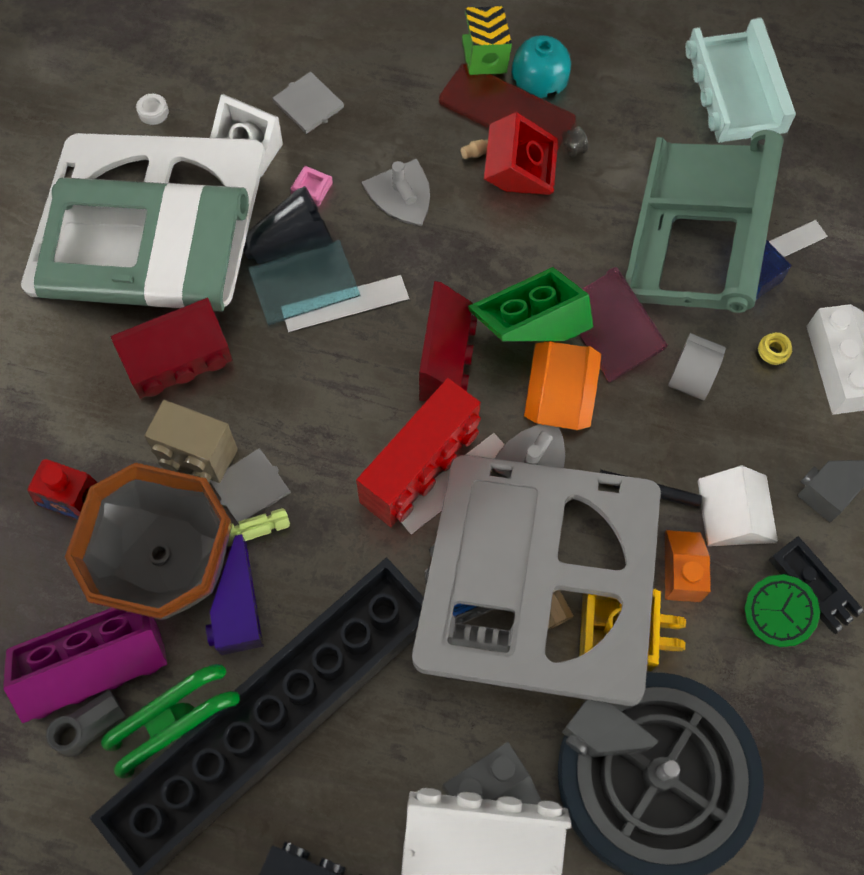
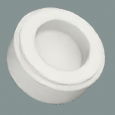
M159 94L144 95L138 100L136 105L139 118L142 122L149 125L162 123L169 113L166 100Z

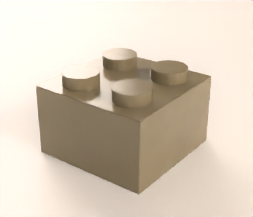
M164 399L144 435L151 447V452L155 454L161 467L176 472L179 469L190 473V475L206 478L208 483L210 480L218 483L221 482L238 451L228 423Z

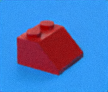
M518 112L490 124L484 180L505 192L553 194L558 138Z

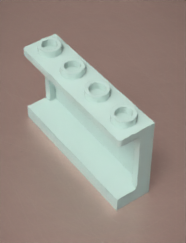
M751 19L746 32L704 38L700 28H693L690 40L686 42V56L692 61L693 78L696 83H699L701 103L707 108L709 128L711 131H714L717 142L752 138V135L760 130H772L779 134L787 133L796 112L763 19Z

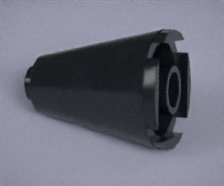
M306 186L300 189L298 188L248 230L243 251L249 261L255 259L259 264L325 248L334 242L324 220H322L315 202Z

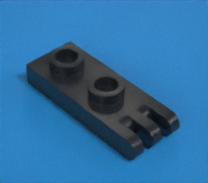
M799 536L769 559L780 574L799 578L811 587L818 598L819 618L832 633L838 634L843 629L841 623L845 626L849 625L853 621L851 614L854 617H858L864 612L860 604Z

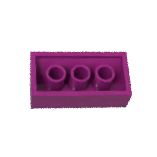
M109 608L6 649L3 689L22 724L33 719H42L53 711L69 704H79L89 696L106 689H116L128 680L140 675H150L160 667L167 665L165 647L156 620L153 617Z

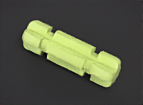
M281 508L271 511L269 516H266V513L248 518L239 521L237 526H234V523H232L227 546L232 545L235 535L242 534L245 541L270 534L272 533L271 530L275 528L277 531L288 528L290 521L286 510Z

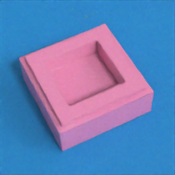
M304 166L290 191L292 194L298 188L306 186L316 206L319 207L333 184V180L327 174Z

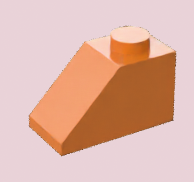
M666 530L665 600L701 602L711 592L710 555L701 532Z

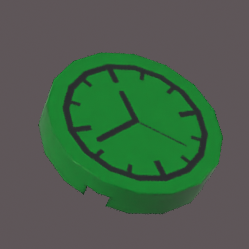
M781 574L768 576L755 584L747 596L745 613L747 623L757 637L767 644L789 647L796 646L809 639L818 626L820 608L818 598L810 586L799 578Z

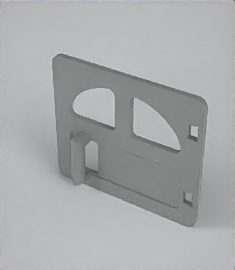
M462 455L455 458L450 468L412 652V661L416 670L424 674L626 706L638 704L644 696L646 686L661 495L658 484L649 479ZM491 469L510 471L511 478L490 476ZM600 483L620 486L619 493L599 491L598 485ZM578 500L589 505L608 522L623 550L626 563L625 568L622 570H609L567 564L559 561L558 550L564 506L568 501ZM564 590L612 597L621 603L622 609L615 624L608 634L591 650L565 662L554 663L546 657L545 647L551 602L555 591ZM460 603L512 611L515 613L514 624L511 626V630L508 631L456 623V619L453 616L454 606Z

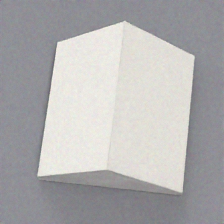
M221 94L210 138L252 139L260 141L266 152L260 176L262 177L283 145L279 118L225 94Z
M741 465L698 479L699 495H702L701 509L707 546L778 542L766 475Z

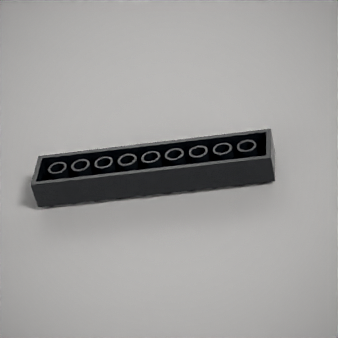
M387 557L234 691L240 696V701L236 706L215 713L185 733L89 817L133 875H156L416 638L424 596Z

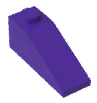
M242 534L235 535L210 610L211 624L206 625L209 646H215L220 655L264 647L248 547Z

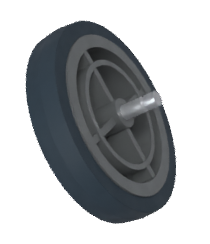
M659 672L646 673L645 693L638 704L633 706L611 704L656 738L658 742L647 752L592 757L588 753L585 756H581L565 742L568 737L564 735L558 760V784L563 808H568L571 825L585 846L601 861L622 874L708 875L732 859L745 845L753 832L763 801L764 779L761 758L754 738L743 719L715 691L695 680L680 675Z

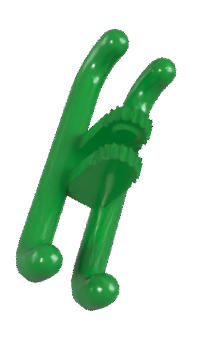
M214 664L192 673L108 731L101 740L102 748L105 751L119 750L122 747V740L144 725L151 739L116 763L114 766L115 776L119 779L132 777L135 767L210 716L223 709L236 706L240 701V696L235 691L216 695L196 708L190 703L188 704V702L177 703L202 685L224 678L227 672L226 668L221 664Z

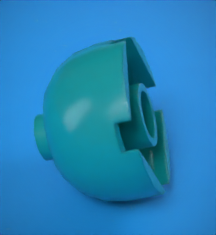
M533 36L524 41L516 50L512 63L511 75L516 81L517 88L529 96L545 98L548 93L557 91L556 94L562 92L568 84L571 71L569 52L561 41L551 36Z

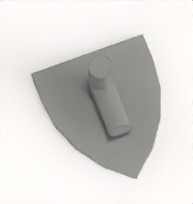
M417 159L405 164L401 161H396L392 164L391 170L362 181L368 196L378 208L404 223L422 226L429 209L430 189L424 170Z
M539 424L521 431L503 446L495 459L564 468L565 447L560 428ZM491 469L505 478H511L510 471Z

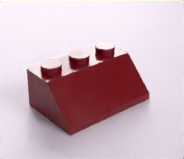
M434 281L419 370L420 401H427L447 378L451 379L465 391L468 389L469 375L463 374L464 365H471L474 345L468 344L469 335L476 334L478 319L469 311L468 306L473 304V302L438 281Z
M208 297L110 336L140 399L145 396H156L167 387L177 383L184 384L190 382L199 374L209 370H219L227 363L233 361Z

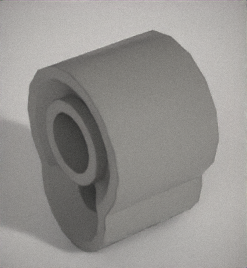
M690 333L668 386L704 401L719 371L726 347Z

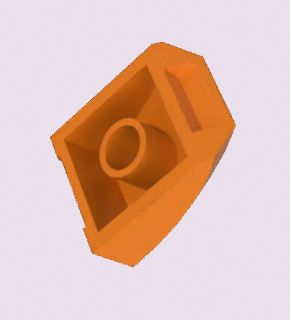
M552 341L536 343L532 357L524 417L536 424L573 430L590 427L601 353L591 346L583 347Z

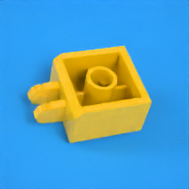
M653 589L647 671H653L659 665V650H685L684 640L660 637V627L670 629L686 628V619L681 616L660 614L661 591ZM583 593L579 656L595 647L611 630L622 609V605L617 599Z

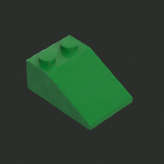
M554 267L468 306L469 311L502 341H566L593 328L589 294Z

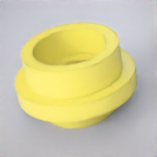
M782 333L768 334L761 339L758 345L759 355L769 364H783L792 354L791 341ZM770 347L776 348L779 353L773 352Z

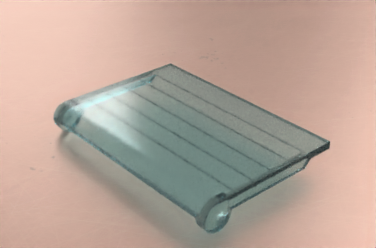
M340 239L325 248L248 267L268 325L360 296Z

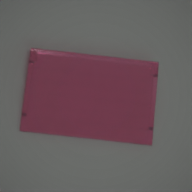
M617 267L611 268L607 271L606 275L583 288L590 297L593 328L580 333V336L587 347L591 346L601 353L600 368L609 382L668 347Z

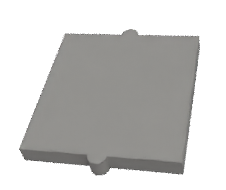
M311 71L296 82H290L289 87L273 97V102L305 134L321 123H327L328 118L344 108V103Z
M260 448L228 467L220 483L210 480V483L221 498V505L228 508L238 524L239 521L256 516L291 493L279 476L278 467L272 466Z

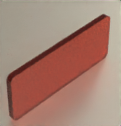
M467 63L462 64L439 95V103L442 106L488 128L490 124L518 112L557 137L558 149L576 121V116L573 113L493 75H469Z

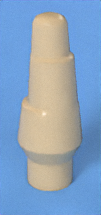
M488 139L471 141L469 145L462 147V157L464 159L478 158L486 154Z

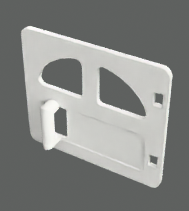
M107 134L71 135L64 143L22 278V289L27 295L38 297L34 290V276L52 201L51 191L57 180L65 176L68 166L74 167L71 178L95 179L118 166L130 162L148 160L149 165L144 182L168 183L173 166L177 162L184 161L206 169L216 176L224 186L244 187L248 192V214L245 220H236L224 284L223 303L227 306L233 297L266 155L263 144L258 140ZM74 205L70 210H65L54 261L58 263L116 267L135 266L147 210Z

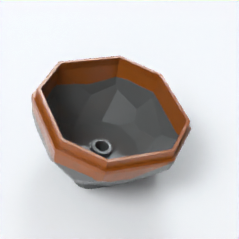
M133 463L89 488L65 559L89 603L163 620L195 606L212 594L221 574L232 529L231 520L206 478ZM158 551H166V555L163 559H155V555Z

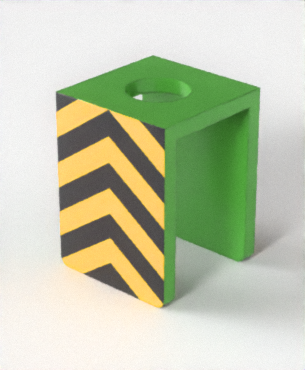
M502 6L466 8L465 15L469 34L462 35V43L469 75L507 73L512 42L504 8Z

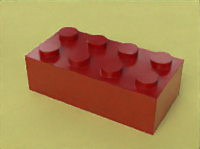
M447 378L356 479L359 503L389 527H392L398 520L403 522L414 508L412 503L418 496H426L436 483L434 478L442 469L445 472L448 471L453 460L458 457L456 453L463 445L466 447L471 445L478 436L479 430L477 428L481 420L479 416L481 402Z

